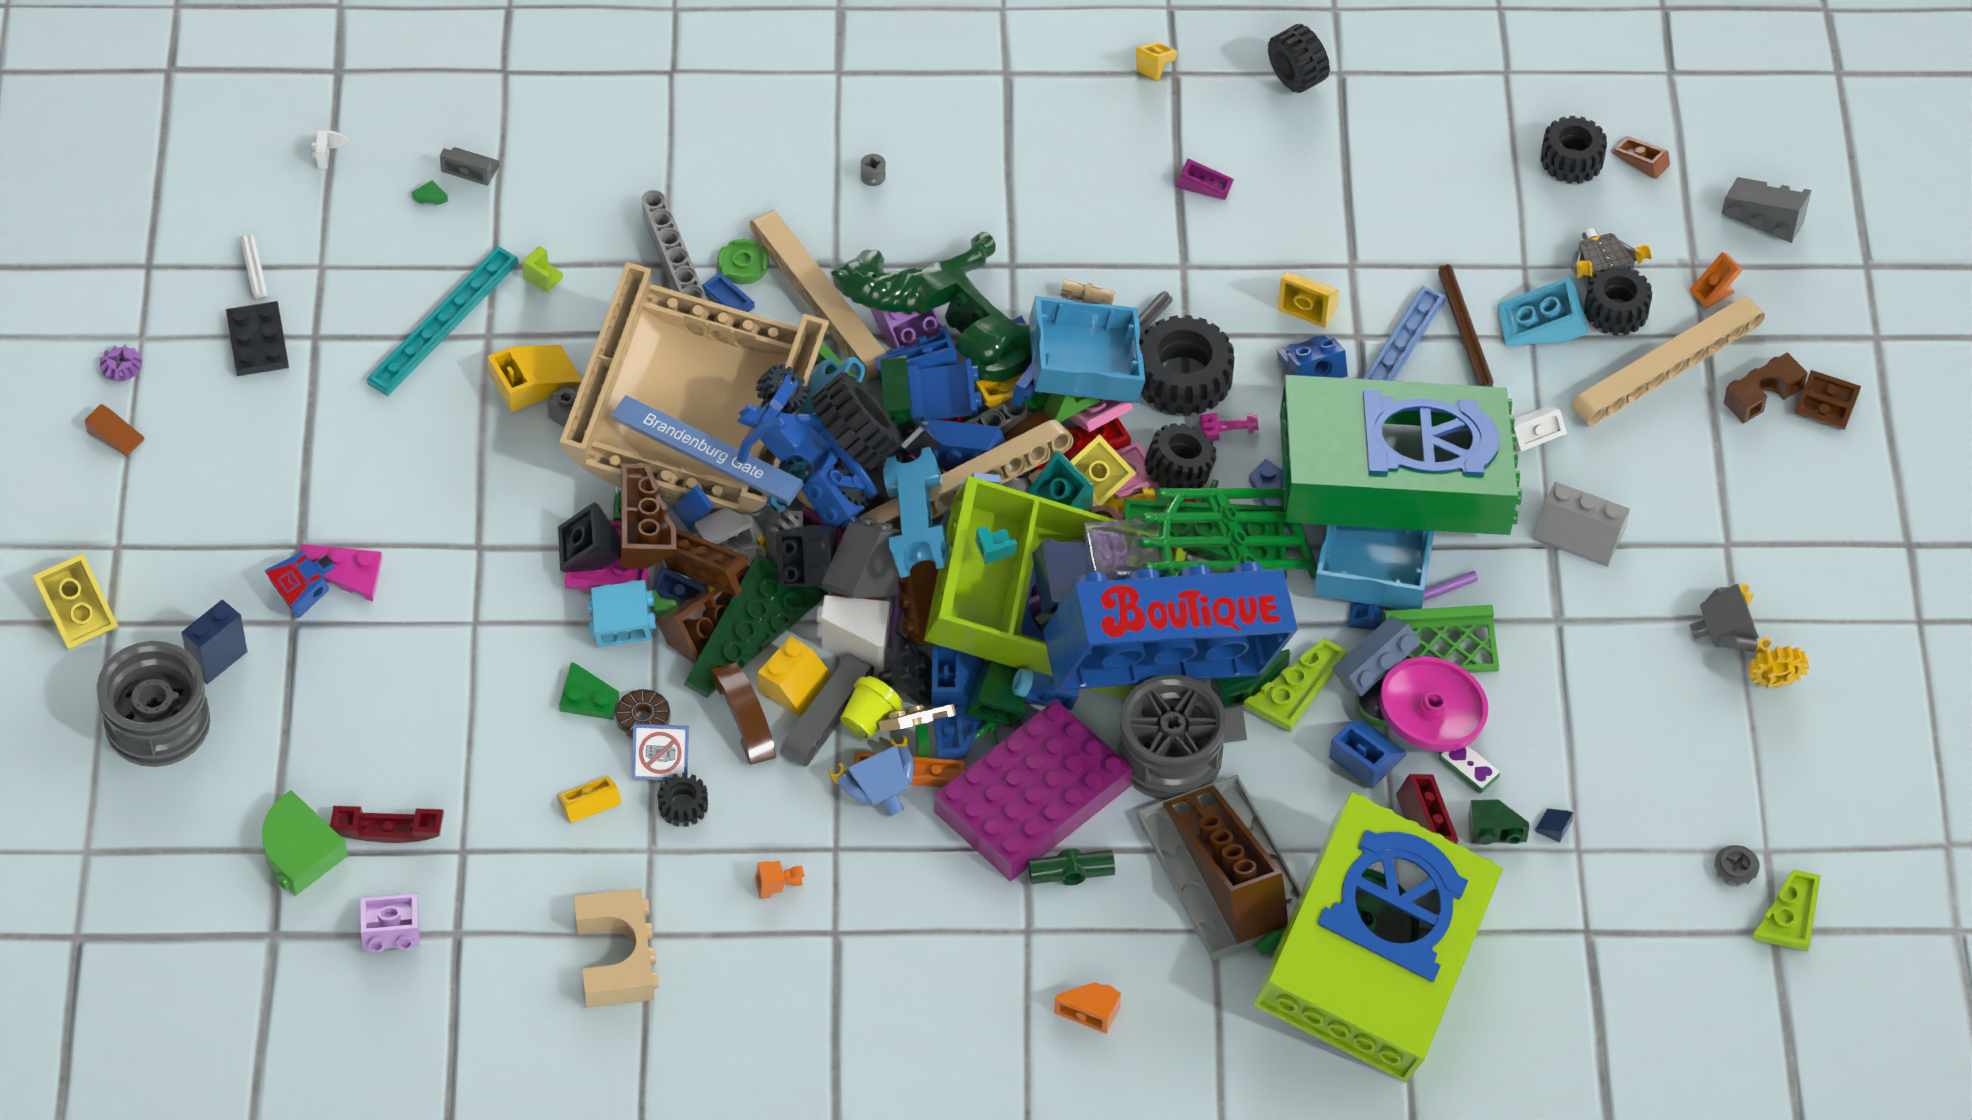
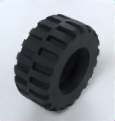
M1178 315L1170 316L1169 320L1165 321L1163 318L1155 322V327L1153 325L1149 326L1144 331V334L1139 337V347L1143 354L1145 383L1141 395L1143 394V399L1147 403H1154V408L1160 411L1163 409L1167 410L1168 414L1171 415L1183 413V416H1191V413L1194 412L1197 415L1206 412V408L1213 409L1219 404V401L1221 402L1226 398L1232 386L1235 356L1233 345L1229 342V337L1225 332H1220L1218 326L1213 323L1210 325L1206 319L1200 317L1199 319H1193L1191 315H1185L1184 318H1178ZM1186 357L1200 362L1205 368L1195 373L1182 374L1169 370L1163 363L1173 358Z

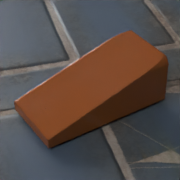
M1629 136L1612 150L1616 156L1656 179L1670 166L1669 152L1667 150Z
M100 404L85 419L87 432L125 456H128L145 440L144 436L103 404Z

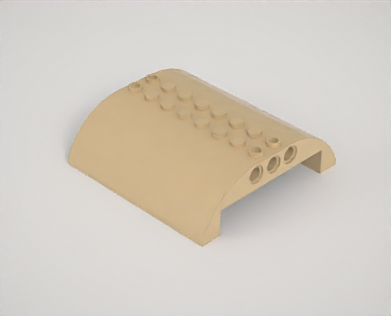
M626 262L559 445L582 468L620 488L622 463L649 464L659 487L662 501L676 505L692 488L699 485L714 505L709 513H714L722 508H729L736 513L743 514L760 510L766 505L768 495L614 421L611 415L625 395L740 449L742 440L751 427L738 423L737 420L741 417L739 412L750 404L754 407L760 406L763 398L758 399L757 396L760 392L756 391L758 379L774 365L778 364L780 366L784 364L785 368L792 367L793 373L797 371L800 374L798 378H803L805 381L803 386H807L829 321L803 314L799 327L653 285L651 284L652 269ZM799 408L792 414H798ZM760 439L752 445L749 455L779 468L781 461Z

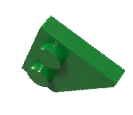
M571 662L559 703V711L613 720L619 701V691L578 664Z

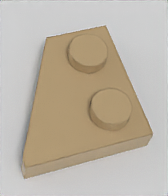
M923 704L907 707V713H905V710L888 713L889 718L879 721L881 732L898 730L930 722L936 718L954 716L956 713L954 704L925 709Z

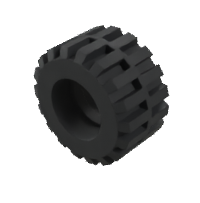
M1295 24L1269 39L1267 50L1272 68L1280 81L1292 92L1302 93L1328 78L1330 66L1326 50L1320 39L1309 27L1303 24Z
M1570 116L1567 119L1561 117L1559 122L1554 120L1551 126L1546 128L1540 159L1543 162L1544 170H1548V174L1551 177L1556 176V180L1561 182L1565 180L1569 184L1573 182L1580 184L1584 180L1590 181L1593 179V176H1598L1604 164L1607 137L1605 133H1602L1603 129L1600 126H1595L1596 122L1592 120L1587 121L1582 116L1580 118Z
M1618 265L1612 266V269L1608 267L1602 268V272L1597 271L1594 277L1589 280L1584 303V312L1587 314V320L1593 322V327L1596 329L1601 328L1602 332L1606 334L1611 332L1613 335L1618 336L1619 333L1629 335L1630 331L1635 333L1639 330V326L1643 327L1648 319L1653 293L1651 291V284L1646 283L1647 278L1644 275L1640 276L1639 271L1635 269L1631 271L1626 266L1623 268H1619ZM1611 299H1621V300H1624L1625 302H1624V303L1615 302V301H1613V300H1611Z
M1171 423L1170 426H1162L1160 430L1155 432L1144 461L1146 472L1148 475H1151L1150 479L1153 482L1159 483L1158 486L1161 488H1203L1204 484L1208 481L1217 457L1215 455L1217 452L1216 447L1212 446L1213 441L1211 438H1206L1207 434L1203 431L1199 432L1198 428L1194 426L1191 428L1183 423L1181 425Z

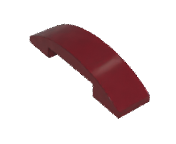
M333 806L330 827L338 835L356 840L380 843L419 842L440 836L444 810L416 808L415 814L363 813L361 806Z

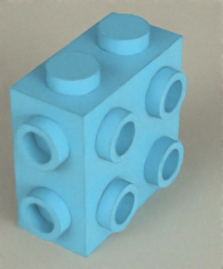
M633 580L614 585L605 584L600 587L591 588L592 599H588L587 603L589 614L593 615V621L589 622V631L591 638H596L599 648L653 640L652 629H656V618L654 612L651 613L650 607L655 606L653 590H648L645 580Z

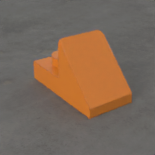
M1721 252L1689 291L1704 307L1708 308L1735 292L1730 285L1743 269L1727 253Z

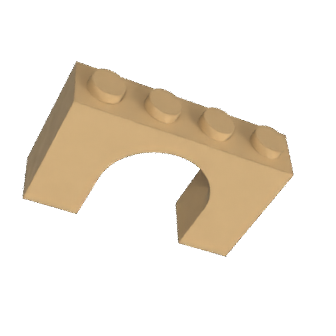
M641 888L573 896L578 935L614 931L624 934L635 945L632 954L618 964L582 969L586 1008L655 1000L654 989L659 988L658 972H652L651 964H656L654 947L648 946V940L653 939L651 922H645V916L650 915L648 898H642Z

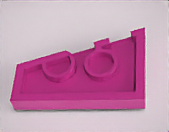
M301 544L300 553L305 552L312 563L327 555L335 566L333 570L323 576L326 583L331 582L342 586V590L349 593L354 591L362 594L365 599L373 602L382 562V552Z

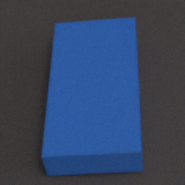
M720 272L702 284L705 295L714 303L745 312L755 308V302Z

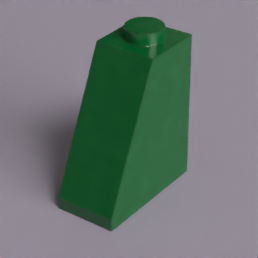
M907 355L880 359L884 410L892 417L890 419L896 423L897 430L901 433L914 421Z
M988 660L979 670L964 710L965 715L1012 727L1026 713L1024 697L1014 695L1012 692L1013 679L1019 669Z

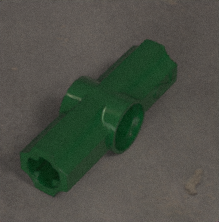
M1070 848L1061 851L1057 856L1028 859L1029 878L1031 884L1062 881L1064 885L1074 886L1084 882L1086 878L1115 875L1114 855L1112 850L1081 853L1079 849Z

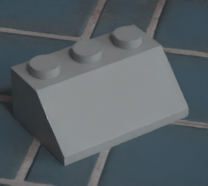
M1554 482L1544 503L1533 540L1608 567L1626 529L1630 508Z

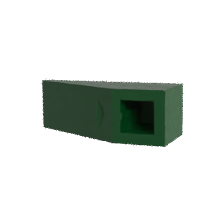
M1282 650L1261 676L1211 679V688L1221 700L1224 709L1244 705V701L1247 698L1255 696L1266 683L1274 681L1289 666L1290 650Z

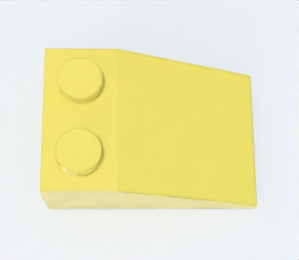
M83 553L33 575V583L68 650L118 627Z

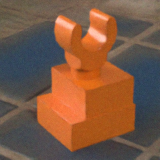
M780 861L758 862L755 882L760 899L771 898L772 893L783 892L784 884L792 886L802 885L801 877H805L803 867L794 866L783 872Z

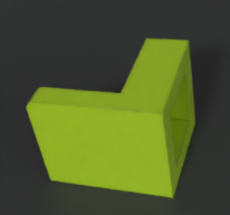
M538 246L522 261L524 278L547 293L563 278L561 271L548 264L547 250L541 246Z

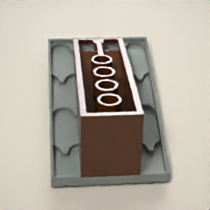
M1238 774L1136 810L1137 818L1145 835L1179 895V900L1194 924V929L1212 961L1254 946L1272 930H1285L1301 890Z

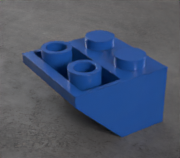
M933 646L932 707L954 704V707L966 706L979 670L986 661L977 656L944 646Z
M1358 721L1348 723L1331 740L1329 758L1373 789L1407 755V751L1367 722Z

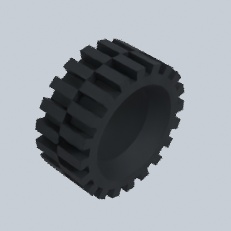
M841 372L811 398L813 410L820 417V422L826 426L828 433L833 435L838 445L842 446L849 456H853L854 460L858 464L861 463L864 468L874 469L902 445V434L897 430L896 423L890 419L892 417L882 408V404L875 400L873 394L869 390L867 391L862 383L857 382L852 375L849 376L848 373Z

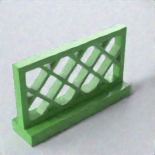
M1493 605L1385 611L1382 623L1390 616H1394L1408 623L1411 629L1415 631L1416 637L1421 631H1430L1436 636L1429 645L1417 637L1421 643L1419 646L1424 649L1418 657H1423L1430 653L1436 658L1447 660L1456 651L1466 659L1459 666L1469 673L1499 671L1493 623ZM1487 627L1488 636L1483 642L1471 634L1475 628ZM1449 629H1456L1463 634L1456 644L1444 635ZM1466 638L1478 646L1471 655L1459 647ZM1439 640H1442L1451 647L1444 657L1432 648ZM1481 650H1484L1491 656L1492 663L1481 664L1474 657ZM1409 654L1406 656V658L1410 659L1414 658V656L1412 654Z

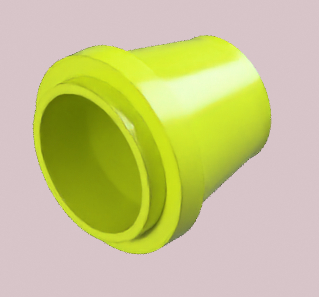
M867 676L859 677L854 684L855 690L840 717L841 722L851 732L864 740H870L880 731L879 721L888 719V713L903 710L902 700L892 688L875 677Z

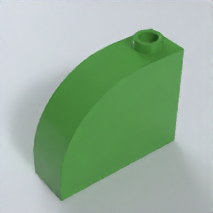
M292 790L277 800L268 811L262 828L265 857L269 868L276 876L278 884L284 890L289 889L295 896L348 856L346 841Z

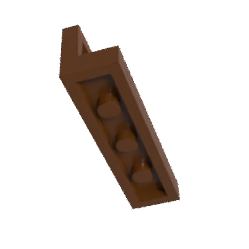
M676 528V553L664 559L669 570L734 596H738L742 592L735 574L744 568L748 562L745 555Z

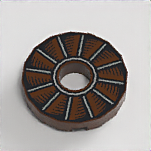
M639 689L631 691L621 698L617 703L615 717L618 728L627 733V736L633 738V724L669 725L671 713L668 701L663 695L654 690ZM640 711L650 713L649 717L644 719L638 718L636 714Z

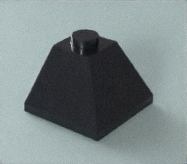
M593 502L558 526L560 571L566 573L603 570L621 558L620 536L597 503Z

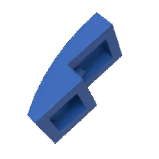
M696 485L674 506L673 510L689 530L694 527L695 522L708 514L714 505L700 486Z

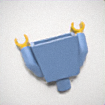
M902 736V744H896L894 739H891V748L848 767L846 771L843 764H837L840 769L838 774H833L830 770L828 771L832 782L839 784L846 794L862 804H869L873 807L883 802L889 816L905 810L898 795L909 789L908 785L913 781L915 764L908 748L907 737Z

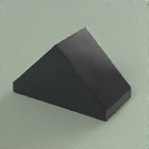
M918 418L901 433V438L903 439L901 446L917 459L921 455L922 448L931 447L933 453L941 445Z

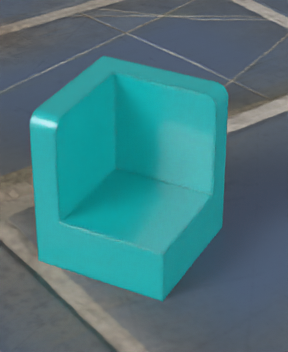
M985 526L976 531L975 542L984 564L1016 554V539L1011 540L1006 529L990 533L988 527Z

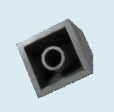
M861 518L860 522H849L822 581L821 588L851 598L897 596L899 572L889 548V538L902 535V531L893 529L892 524L877 523V519Z

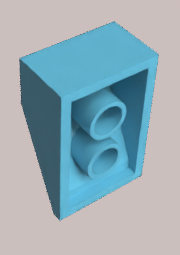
M1570 277L1497 304L1507 346L1561 343L1589 333L1581 295Z

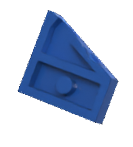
M966 706L954 707L956 713L954 716L934 719L938 759L966 758L983 722L981 719L966 716L964 712Z

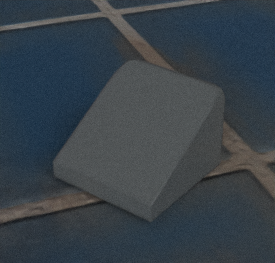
M1242 707L1225 708L1226 727L1223 743L1247 740Z

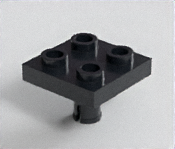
M901 633L891 636V669L880 672L879 680L889 687L896 685L918 704H923V706L931 704L932 662L930 657Z

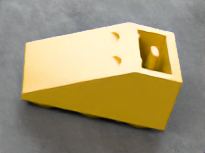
M561 345L515 346L487 356L489 376L511 413L550 398L553 393L558 392L564 385L572 389L581 385L582 382L581 377Z

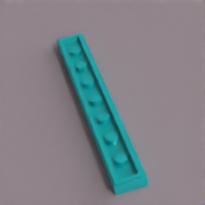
M497 246L367 378V384L389 396L519 264L518 257Z

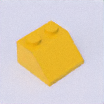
M1293 272L1286 273L1281 277L1278 310L1326 328L1338 306L1339 290L1330 285L1311 280L1303 275Z
M790 636L757 672L758 691L799 717H802L832 674L813 649Z

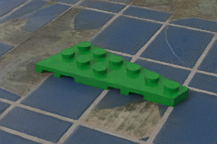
M1124 499L1123 522L1159 533L1160 523L1147 524L1142 522L1140 517L1144 513L1164 512L1170 501ZM1182 502L1177 512H1211L1208 503ZM1231 504L1237 512H1283L1282 506ZM1284 522L1238 523L1240 530L1246 536L1285 535ZM1171 523L1170 528L1171 537L1220 536L1218 529L1212 523ZM1285 546L1247 547L1255 560L1286 559ZM1222 547L1185 548L1218 560H1230ZM1284 570L1285 578L1287 579V570Z

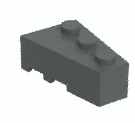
M1737 177L1725 197L1721 214L1792 243L1804 223L1812 190L1793 191L1786 185L1776 188L1767 186V182Z

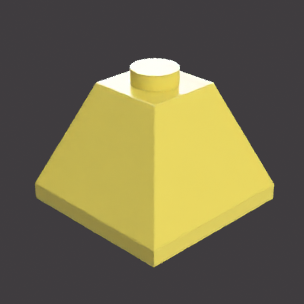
M1100 434L1070 461L1094 485L1093 500L1100 506L1136 474Z

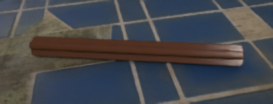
M1450 264L1441 265L1438 274L1478 385L1493 387L1494 381L1453 268Z

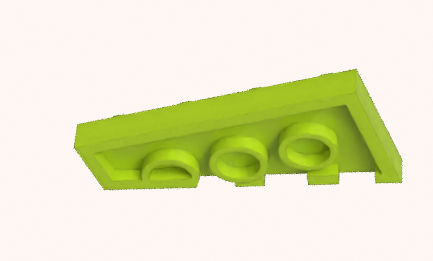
M1325 638L1299 657V661L1292 667L1288 666L1278 678L1271 683H1266L1255 696L1247 698L1244 701V708L1291 733L1335 672L1332 667L1347 655V650Z

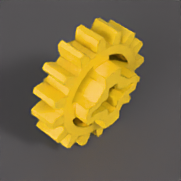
M1776 646L1775 650L1765 649L1762 654L1757 653V659H1751V665H1748L1752 682L1758 683L1759 687L1767 684V688L1775 687L1776 685L1778 688H1781L1783 684L1792 685L1795 680H1801V675H1807V669H1809L1805 651L1800 652L1799 647L1791 650L1790 646L1781 649L1779 646Z

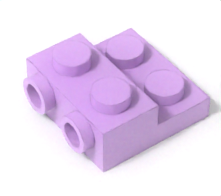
M417 894L360 898L363 950L379 953L387 948L409 950L413 946H420Z

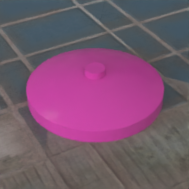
M1414 657L1398 663L1387 673L1379 693L1380 710L1389 727L1406 742L1429 751L1449 752L1470 745L1481 734L1488 718V701L1479 682L1459 665L1441 658Z

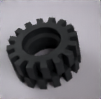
M677 773L673 774V780L667 777L664 779L665 784L661 783L659 786L657 797L660 815L662 818L666 817V822L669 824L674 820V826L679 827V823L683 822L684 827H688V821H691L694 825L698 823L697 817L702 820L704 812L707 813L706 785L703 786L701 779L696 781V775L691 774L690 778H687V773H682V777L678 778ZM687 794L692 796L694 800L688 805L681 806L674 804L672 799L677 795Z

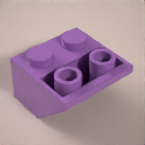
M870 308L878 328L895 349L902 345L907 349L918 344V338L925 335L928 339L940 333L939 328L942 327L935 308L923 314L913 311L911 315L904 312L893 313Z

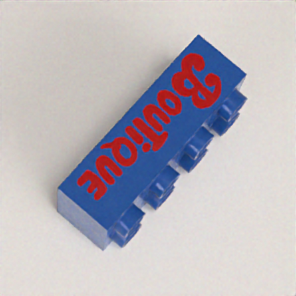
M1246 562L1234 566L1230 569L1229 573L1211 574L1210 567L1205 565L1188 567L1180 571L1178 576L1160 577L1158 570L1150 568L1132 572L1126 577V580L1108 581L1107 575L1103 572L1083 574L1074 580V586L1065 599L1058 603V609L1044 627L1043 634L1055 689L1058 691L1139 685L1147 679L1171 674L1187 676L1196 680L1261 676L1297 632L1298 628L1284 570L1263 571L1260 563Z

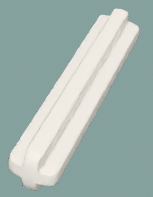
M251 234L243 235L240 240L252 294L257 300L260 298L264 299L267 296L255 238Z

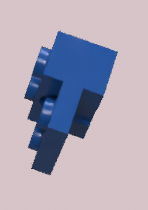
M1325 335L1315 336L1310 340L1298 344H1290L1285 348L1277 350L1278 360L1289 371V375L1332 378L1348 376L1345 349L1335 338L1328 339Z

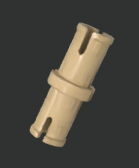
M1064 279L1061 289V296L1071 295L1073 298L1081 299L1087 304L1088 302L1112 305L1115 295L1113 290L1094 287L1092 283H1087L1086 285Z

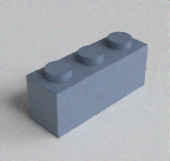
M1390 616L1332 669L1344 688L1362 696L1421 643L1408 623Z

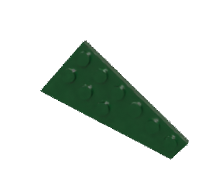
M757 554L740 584L742 592L738 596H733L688 675L684 686L708 698L717 691V687L710 674L711 669L732 663H737L741 669L744 668L824 600L828 592L817 586H779L777 564Z

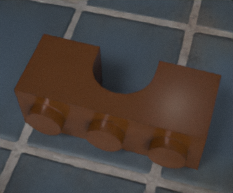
M1786 352L1780 357H1773L1761 368L1751 370L1742 379L1732 381L1726 388L1723 403L1744 424L1764 412L1767 395L1763 391H1773L1785 400L1804 389L1808 372Z

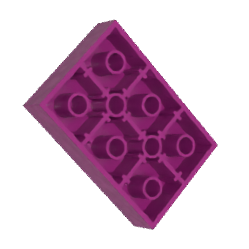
M1054 700L934 794V812L1011 882L1028 868V859L1043 857L1131 787L1133 768L1063 705Z

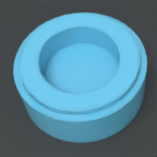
M1023 668L1017 671L1012 683L1014 695L1027 696L1033 682L1032 671Z

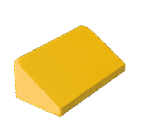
M609 776L557 795L571 823L621 804L618 787Z

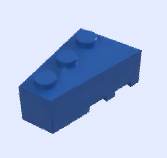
M946 325L939 328L940 333L927 339L924 335L917 339L918 344L907 349L902 345L875 358L881 385L880 359L907 355L908 366L918 365L919 369L959 364L955 347Z
M930 419L926 425V428L941 443L933 452L937 464L949 469H954L1006 442L1000 427L933 419Z

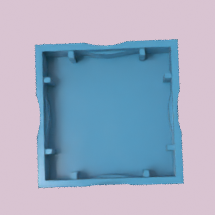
M1035 296L1029 316L1034 391L1138 403L1145 383L1143 354L1139 347L1140 325L1138 308L1109 304H1086L1067 299Z
M1326 525L1317 568L1314 595L1364 604L1373 603L1377 606L1402 610L1422 609L1434 531Z

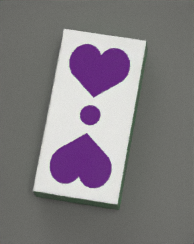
M1469 746L1455 751L1443 752L1440 756L1441 762L1480 793L1500 776L1499 770Z

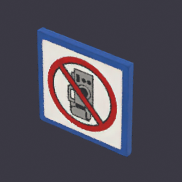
M633 724L632 779L664 780L669 777L670 780H673L672 775L676 773L678 778L682 777V773H687L688 778L689 726Z

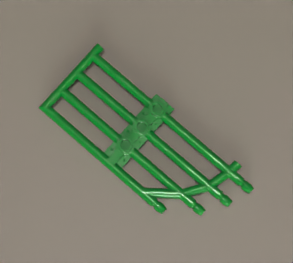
M1161 488L1156 490V497L1171 499L1165 511L1144 513L1140 517L1141 521L1147 524L1160 523L1159 536L1143 537L1139 539L1138 545L1143 548H1159L1161 562H1146L1142 564V569H1156L1159 573H1164L1165 577L1176 576L1175 572H1180L1188 567L1197 565L1208 566L1211 572L1230 571L1234 566L1246 562H1258L1262 565L1263 571L1280 569L1308 570L1310 578H1316L1318 566L1301 523H1289L1293 535L1246 536L1238 523L1285 522L1283 488ZM1184 499H1206L1211 512H1177ZM1229 499H1280L1284 512H1237L1231 506ZM1171 523H1212L1220 533V536L1169 537ZM1298 546L1303 559L1255 560L1247 547ZM1222 547L1230 560L1172 561L1170 548Z

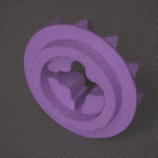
M126 344L120 348L114 345L112 350H105L104 356L100 358L102 374L114 381L131 379L139 373L142 367L141 355L137 353L135 347L130 349ZM124 357L125 362H122L119 368H117L116 362Z

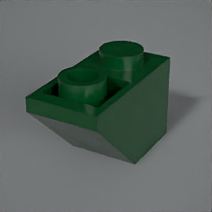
M1499 799L1471 800L1468 813L1471 843L1488 845L1504 842L1510 844L1527 842L1530 828L1527 820Z

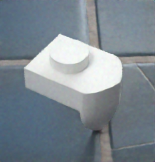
M318 130L317 141L312 143V158L317 159L318 169H328L330 149L347 144L349 138L335 131Z

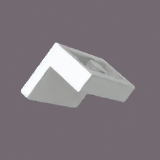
M1548 406L1515 418L1514 430L1511 432L1516 434V450L1520 452L1567 434L1560 409Z

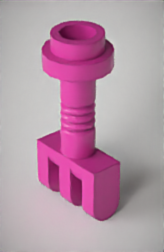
M1217 413L1202 414L1199 417L1201 423L1200 431L1207 434L1206 438H1211L1212 441L1220 440V431L1248 429V433L1252 434L1254 431L1259 430L1257 415H1252V413H1247V418L1233 421H1218Z

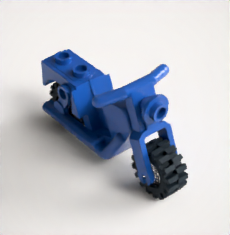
M778 364L774 365L757 381L756 391H760L757 394L758 399L763 398L761 405L754 407L750 404L739 412L741 417L737 420L738 423L751 428L742 440L737 461L745 463L752 445L759 439L780 461H785L791 455L805 459L810 464L812 470L805 477L801 490L825 525H836V529L842 526L845 530L849 522H857L855 517L873 502V498L880 492L861 464H858L853 456H849L845 449L838 445L833 435L828 433L826 426L820 422L818 415L792 414L805 403V399L808 397V394L805 393L808 391L807 386H803L805 383L804 379H799L798 376L800 374L797 371L793 373L792 367L785 368L784 364L780 366ZM840 456L844 464L835 469L834 465L838 462L837 458Z

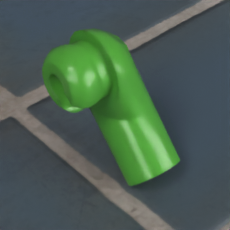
M653 590L655 606H652L651 609L656 616L661 617L672 608L681 604L679 601L661 599L658 592Z

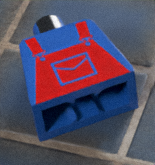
M301 552L266 569L265 573L298 619L329 591L323 576L333 570L335 566L327 555L312 563L306 553Z

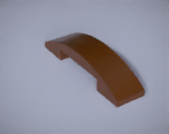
M737 663L711 669L710 674L720 695L724 694L741 733L740 743L749 764L753 765L776 758L773 739L763 709L742 669Z

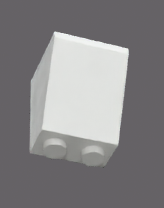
M825 595L823 606L818 605L817 637L822 638V649L842 659L850 654L874 666L873 674L879 677V673L885 671L890 633V601Z

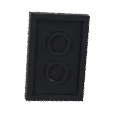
M278 301L226 309L237 376L289 368Z

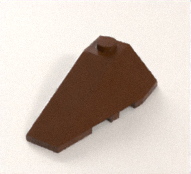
M621 464L620 568L648 569L676 553V526L669 517L666 503L662 501L659 487L649 464Z
M745 566L735 574L739 585L749 570L748 566ZM710 586L662 615L656 622L666 643L695 664L734 595Z

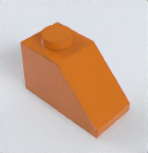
M1096 982L1057 994L1054 1013L1107 1034L1120 1008L1121 992L1110 985H1101Z

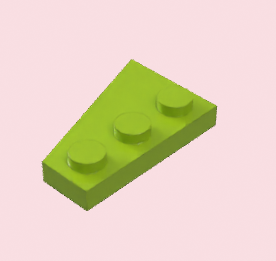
M1792 870L1773 905L1768 909L1760 926L1754 932L1752 940L1808 951L1821 875Z

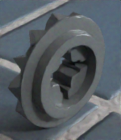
M1730 845L1717 853L1714 867L1717 870V876L1724 878L1725 883L1732 882L1738 887L1741 883L1749 884L1752 879L1757 877L1760 864L1757 856L1750 849L1740 845ZM1742 860L1741 869L1738 868L1736 871H1732V865Z

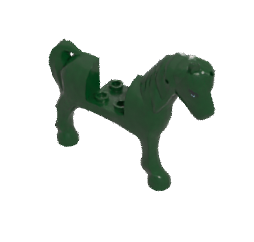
M980 232L972 238V248L969 251L949 260L922 266L919 269L912 268L884 273V257L879 250H864L855 259L831 271L834 286L844 296L851 298L852 302L862 304L867 308L893 313L904 312L911 315L913 311L923 314L950 302L945 315L946 322L949 327L956 328L962 334L954 347L966 359L970 358L973 366H978L980 379L1004 382L1023 373L1032 362L1029 325L1010 320L995 308L965 275L969 271L983 267L986 264V258L995 253L996 244L988 232Z

